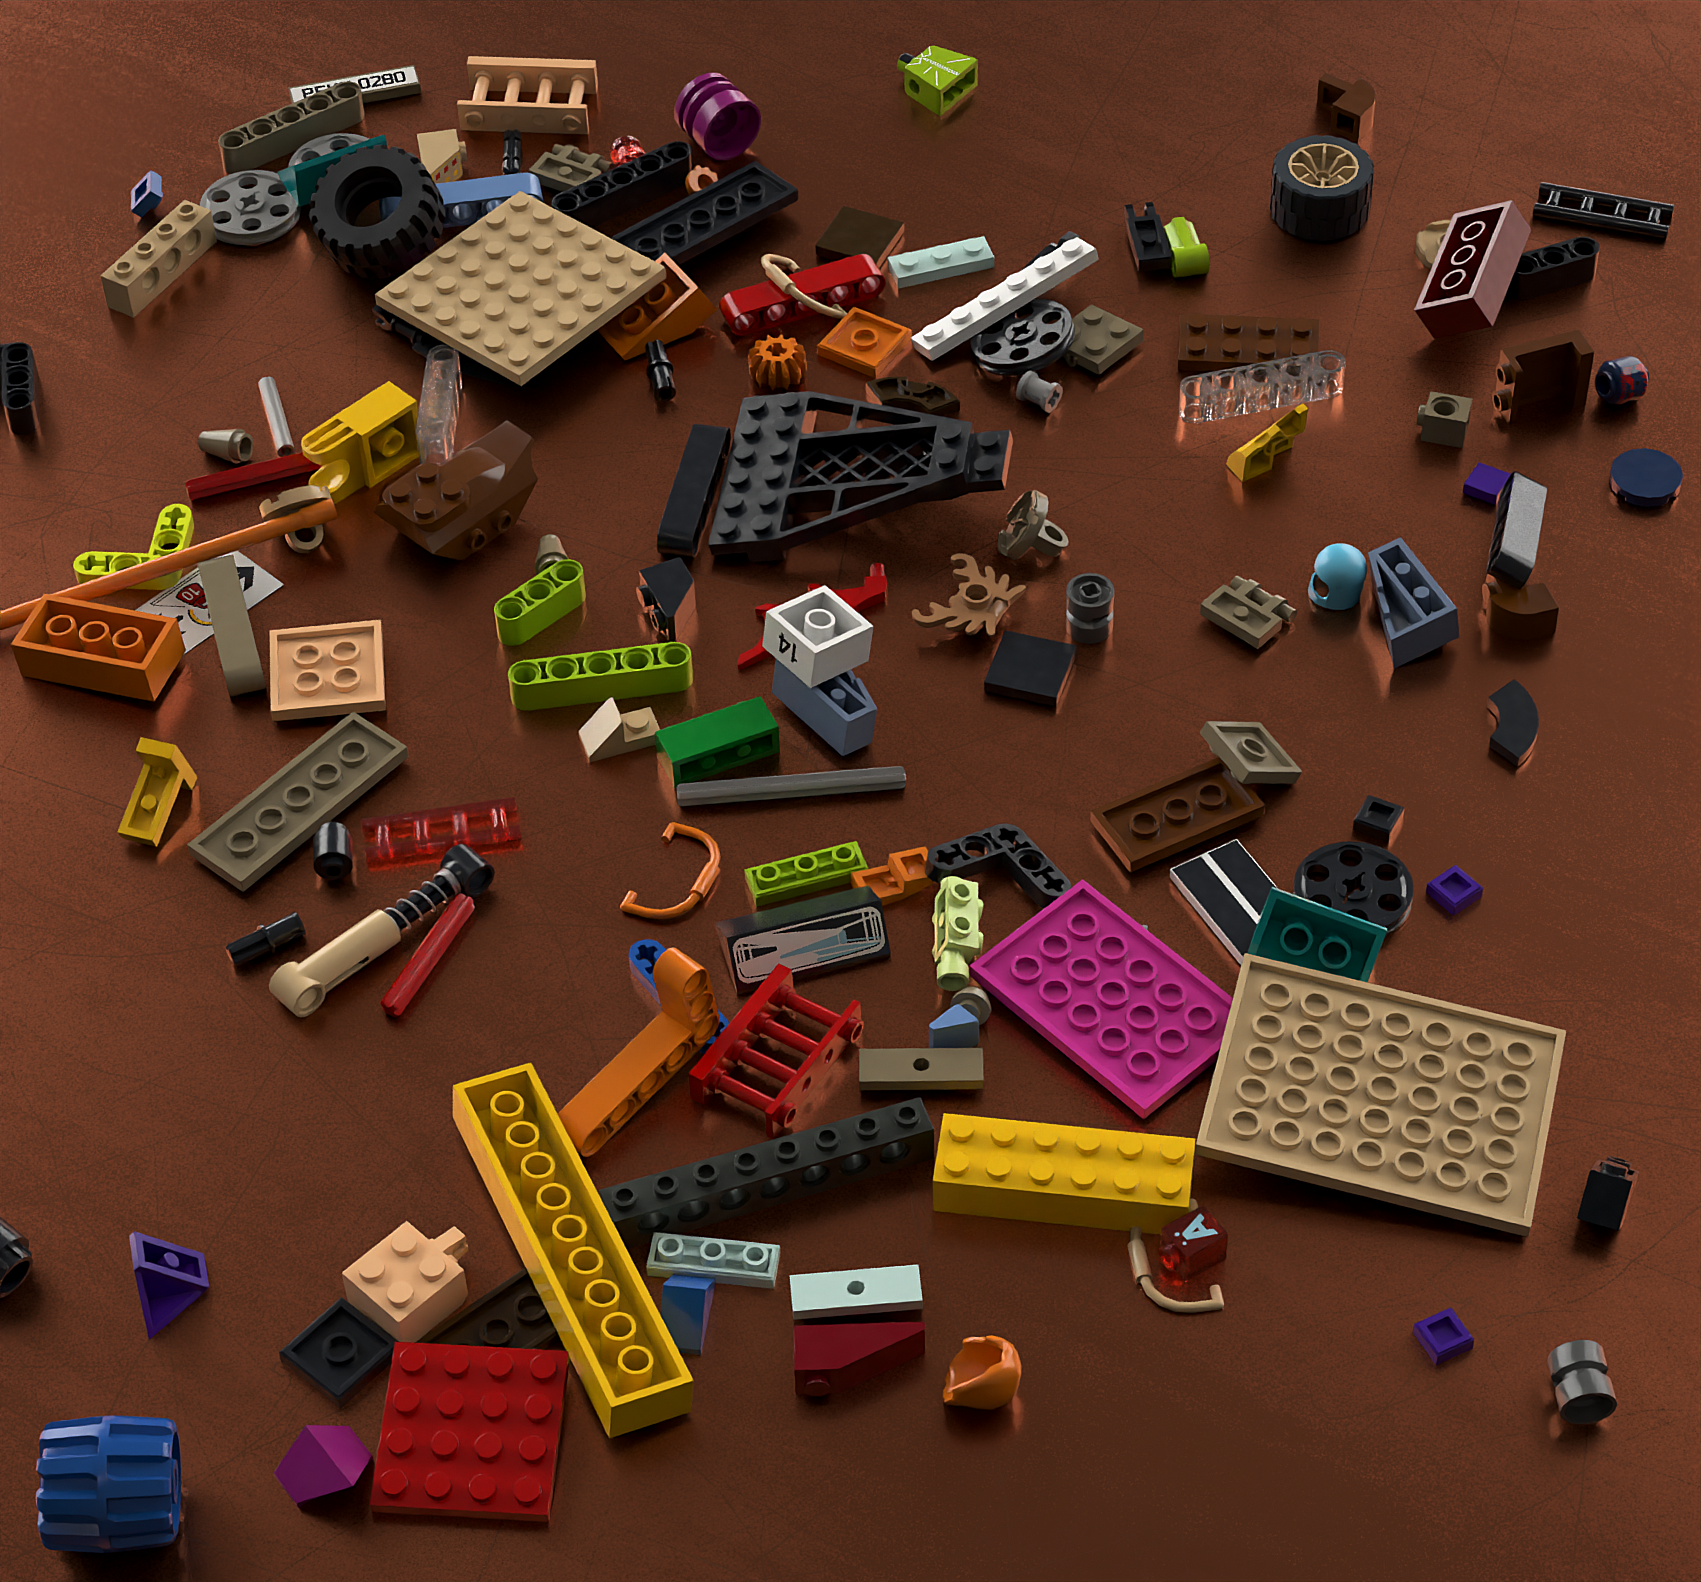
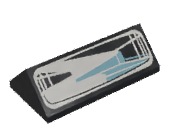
M868 885L715 923L737 995L757 990L778 963L792 969L793 981L891 957L882 902Z

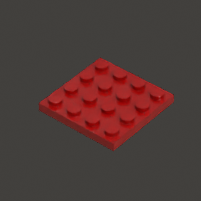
M395 1342L369 1504L371 1511L378 1513L549 1522L570 1364L569 1351Z

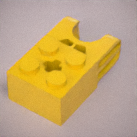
M388 381L307 433L301 440L303 455L310 461L322 466L310 477L309 485L319 486L320 491L321 487H328L331 499L336 504L364 485L372 488L424 454L417 401Z

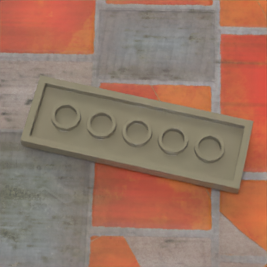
M353 711L187 844L189 855L244 892L314 835L320 826L330 822L409 757L407 746Z

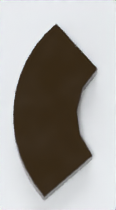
M884 377L866 382V392L875 404L941 417L960 410V400L954 394L930 381L927 384L908 381V377Z

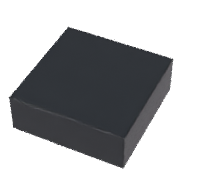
M1368 795L1353 821L1352 830L1389 843L1404 816L1405 807Z

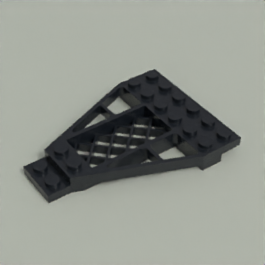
M811 391L743 398L708 542L711 554L747 552L750 562L785 560L788 549L916 503L952 500L969 493L1005 490L1013 444L1011 431L1001 430L975 433L972 422ZM817 410L852 416L850 426L845 430L813 433ZM865 419L893 424L890 426L862 428V423ZM924 451H928V452H929V454H927L925 457H923V458L920 459L919 461H918L917 459H915L917 456H919L920 454H922ZM890 454H893L895 456L889 461H887L885 464L881 462ZM858 457L860 459L851 467L847 466V464L855 458ZM824 460V461L826 462L824 465H822L821 467H819L817 470L812 469L814 466H816L817 464H819L821 461ZM906 464H907L908 466H910L908 469H906L905 471H903L901 474H897V473H896V471H898L900 468H902V467L905 466ZM869 469H875V471H873L865 478L861 476ZM839 471L841 473L831 481L827 480L835 472ZM832 511L829 516L792 528L795 514Z

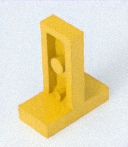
M141 737L135 751L144 762V766L117 833L122 839L157 847L179 789L193 790L197 775L176 745Z

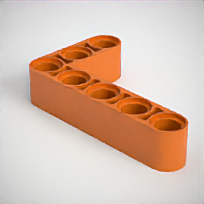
M672 947L663 952L653 968V978L662 1012L558 1113L576 1151L583 1157H589L597 1152L711 1039L719 1026L720 1017L707 969L677 948Z

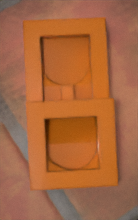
M924 846L889 854L888 865L852 872L850 885L852 889L868 885L881 899L882 906L911 896L934 883L925 874L928 850Z

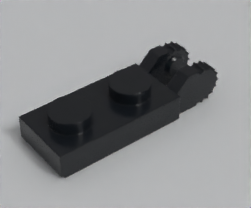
M1146 202L1144 204V216L1136 217L1132 204L1124 205L1123 213L1126 231L1138 272L1172 268L1170 248L1160 216L1156 214L1153 202Z

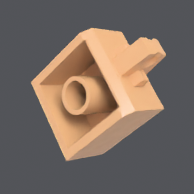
M406 1221L342 1272L348 1302L397 1341L417 1342L458 1309L468 1296L464 1269L457 1263L468 1251L466 1236L454 1226L436 1239H427Z

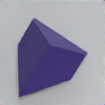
M134 1231L129 1236L133 1267L150 1340L209 1289L204 1253Z

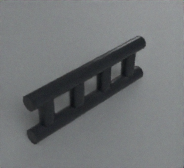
M1541 182L1539 195L1547 196L1548 198L1546 204L1535 203L1533 216L1667 239L1669 225L1660 224L1661 216L1672 218L1675 205ZM1561 199L1581 202L1580 209L1559 207ZM1594 205L1615 208L1613 216L1593 213ZM1629 210L1648 214L1647 220L1626 218L1627 212Z

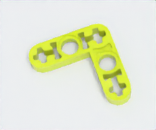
M172 504L166 506L160 512L149 553L91 551L80 554L73 564L78 583L82 584L118 572L125 567H133L189 548L194 530L190 508L183 504ZM177 521L176 529H172V525H175ZM168 543L178 544L172 550L161 549L162 546ZM182 570L125 589L165 590L178 583Z

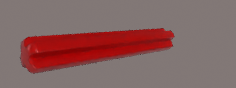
M303 452L188 479L186 481V490L190 500H197L319 470L322 466L310 461L303 455Z
M462 893L454 896L380 1001L382 1011L385 1014L393 1017L401 1015L473 912L474 900L470 896H465Z

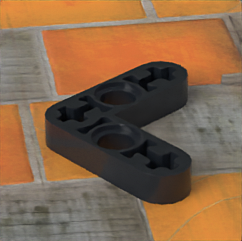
M998 824L935 846L928 852L925 864V874L927 877L940 884L946 877L955 876L965 879L1002 866L1041 908H1046L1071 889V883L1068 878L1020 828L1012 824ZM966 851H978L981 852L984 856L975 857L969 855ZM1020 864H1031L1036 866L1038 870H1028Z

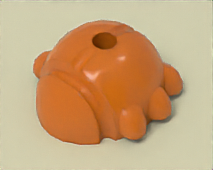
M696 165L694 170L688 173L685 180L689 195L718 181L717 174L711 172L708 167L701 168L700 165Z

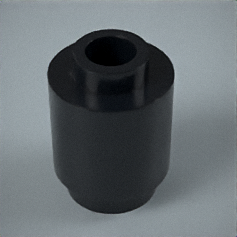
M325 823L319 827L314 835L313 867L314 871L322 878L329 880L341 879L352 871L353 839L348 829L341 823Z

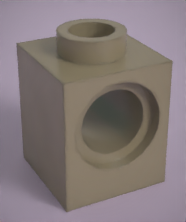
M1431 391L1427 405L1420 404L1416 425L1422 426L1421 441L1463 448L1470 425L1473 399Z

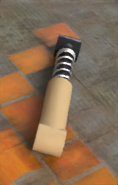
M458 844L452 847L443 857L440 871L434 875L433 881H424L419 891L411 890L408 899L397 900L395 908L387 907L384 912L377 909L300 964L288 962L282 965L271 977L269 983L271 994L298 1017H306L319 1008L327 992L401 941V930L404 928L410 930V924L417 919L423 921V915L428 911L436 912L435 906L441 902L448 903V897L452 898L459 893L470 897H477L486 891L494 879V867L466 844Z

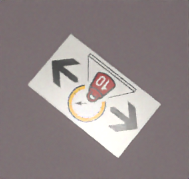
M239 551L220 556H234L247 610L284 585ZM198 567L181 578L176 585L165 589L135 610L177 618L186 648L184 654L214 634Z

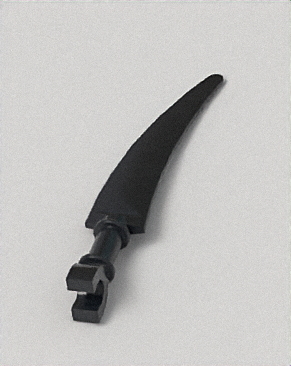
M376 305L372 309L373 313L379 316L376 320L377 326L384 330H391L394 333L399 332L411 339L412 344H414L412 350L446 368L494 383L528 388L540 386V381L533 378L520 386L380 306Z

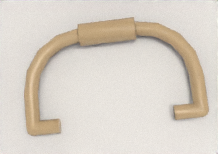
M766 254L761 257V263L766 270V275L784 293L791 294L807 307L827 316L842 320L847 314L838 304H834L830 308L800 292L796 288L795 283L775 265L786 266L793 273L800 272L801 268L793 260L773 254Z
M1191 1198L1189 1215L1191 1221H1194L1200 1212L1197 1201ZM1139 1227L1131 1228L1130 1242L1127 1247L1137 1283H1141L1146 1295L1155 1303L1174 1312L1185 1313L1220 1310L1224 1307V1300L1219 1285H1212L1209 1288L1212 1300L1198 1302H1178L1165 1297L1156 1290L1151 1281L1153 1277L1144 1242L1141 1240L1142 1230Z

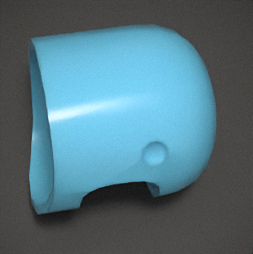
M1340 543L1326 546L1317 555L1314 564L1315 573L1312 574L1308 587L1309 598L1314 603L1333 610L1351 608L1359 602L1368 570L1366 559L1358 549L1348 544ZM1317 578H1320L1328 585L1329 593L1327 597L1319 596L1314 590L1313 583Z

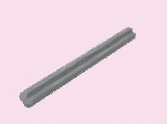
M893 766L682 783L677 785V799L679 806L684 807L905 788L906 774L904 767Z

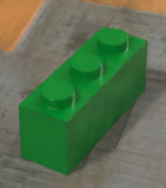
M761 696L655 732L657 758L674 788H677L679 784L691 783L780 752L779 726Z

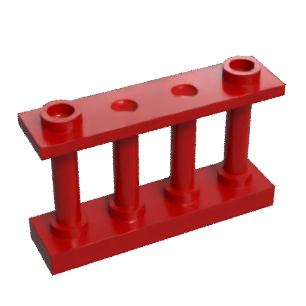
M778 963L688 1073L691 1099L705 1105L714 1093L722 1091L764 1112L766 1136L774 1139L783 1127L788 1128L792 1124L800 1105L849 1043H855L859 1039L864 1027V1022L861 1021V1002L854 999L842 1015H839L796 994L793 988L792 969ZM789 1008L831 1029L818 1043L773 1020L781 1010ZM768 1036L807 1055L808 1058L796 1071L751 1049V1047L759 1037ZM745 1063L786 1085L777 1097L773 1099L729 1077V1074L737 1065Z

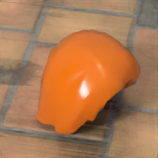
M992 1335L963 1339V1349L950 1362L949 1371L945 1377L946 1386L943 1389L944 1403L946 1405L979 1410H994L1010 1403L1018 1390L1022 1373L1020 1357L1013 1344L1004 1338Z

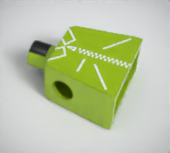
M929 46L917 57L903 53L897 63V69L904 73L906 94L939 116L943 115L978 86V59L938 46Z

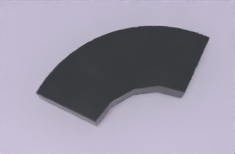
M1513 679L1488 697L1487 707L1494 713L1499 725L1498 729L1490 737L1489 746L1518 767L1526 760L1534 748L1539 728V716L1537 707L1528 691Z

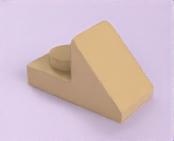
M611 697L579 730V737L589 762L656 745L655 732L659 731L660 728L651 707L620 715L615 701Z

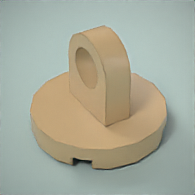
M308 485L281 492L280 495H277L279 501L272 504L270 499H266L260 504L259 508L263 522H267L296 512L302 507L329 499L331 496L326 486L321 487L320 491L319 486ZM322 524L310 528L314 533V539L311 542H302L297 539L295 531L285 534L288 545L299 553L314 551L320 545L324 535Z

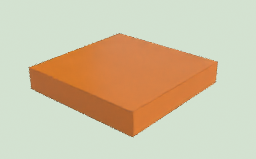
M853 307L817 345V355L877 378L911 341L912 330Z

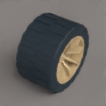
M1328 135L1299 138L1285 145L1282 150L1278 151L1276 159L1273 161L1270 211L1272 212L1273 220L1283 230L1288 231L1289 234L1310 241L1339 240L1360 230L1364 223L1368 221L1371 208L1374 164L1369 158V154L1355 143Z

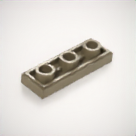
M983 1048L859 1049L860 1090L983 1089Z

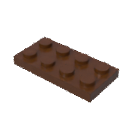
M1181 314L1178 370L1317 376L1319 319Z
M1218 757L1091 810V822L1128 871L1133 872L1264 816L1265 804L1248 784L1237 781L1231 775L1229 767Z

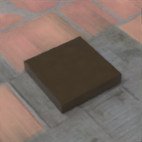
M843 206L815 245V254L836 261L858 254H867L873 259L877 267L880 268L904 233V222Z

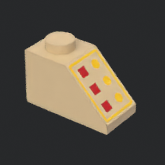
M456 129L417 134L421 163L428 170L434 183L457 181L463 175L461 162L467 161L465 141L458 142Z

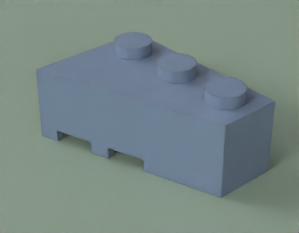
M1401 537L1368 552L1371 582L1394 669L1459 638L1457 607Z
M776 659L772 693L838 753L845 756L872 743L877 707L861 679L856 678L851 669L810 688Z

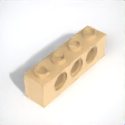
M184 200L100 275L107 307L134 318L217 242L211 210Z

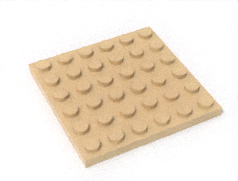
M519 191L375 294L377 305L522 386L666 278V271L664 266Z

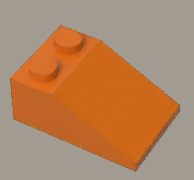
M666 253L655 261L665 267L666 278L597 329L625 361L645 353V345L648 341L653 342L659 339L664 345L693 333L717 311L699 287Z

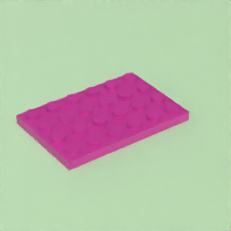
M1083 879L969 965L970 977L1143 1119L1148 1117L1217 1061L1233 1001L1230 995Z

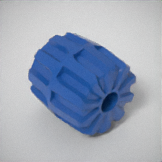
M110 1415L54 1421L45 1424L39 1439L40 1458H37L36 1471L40 1478V1488L36 1492V1506L39 1511L37 1525L45 1548L59 1551L114 1553L164 1547L175 1541L179 1530L181 1511V1452L178 1429L173 1420L168 1418Z

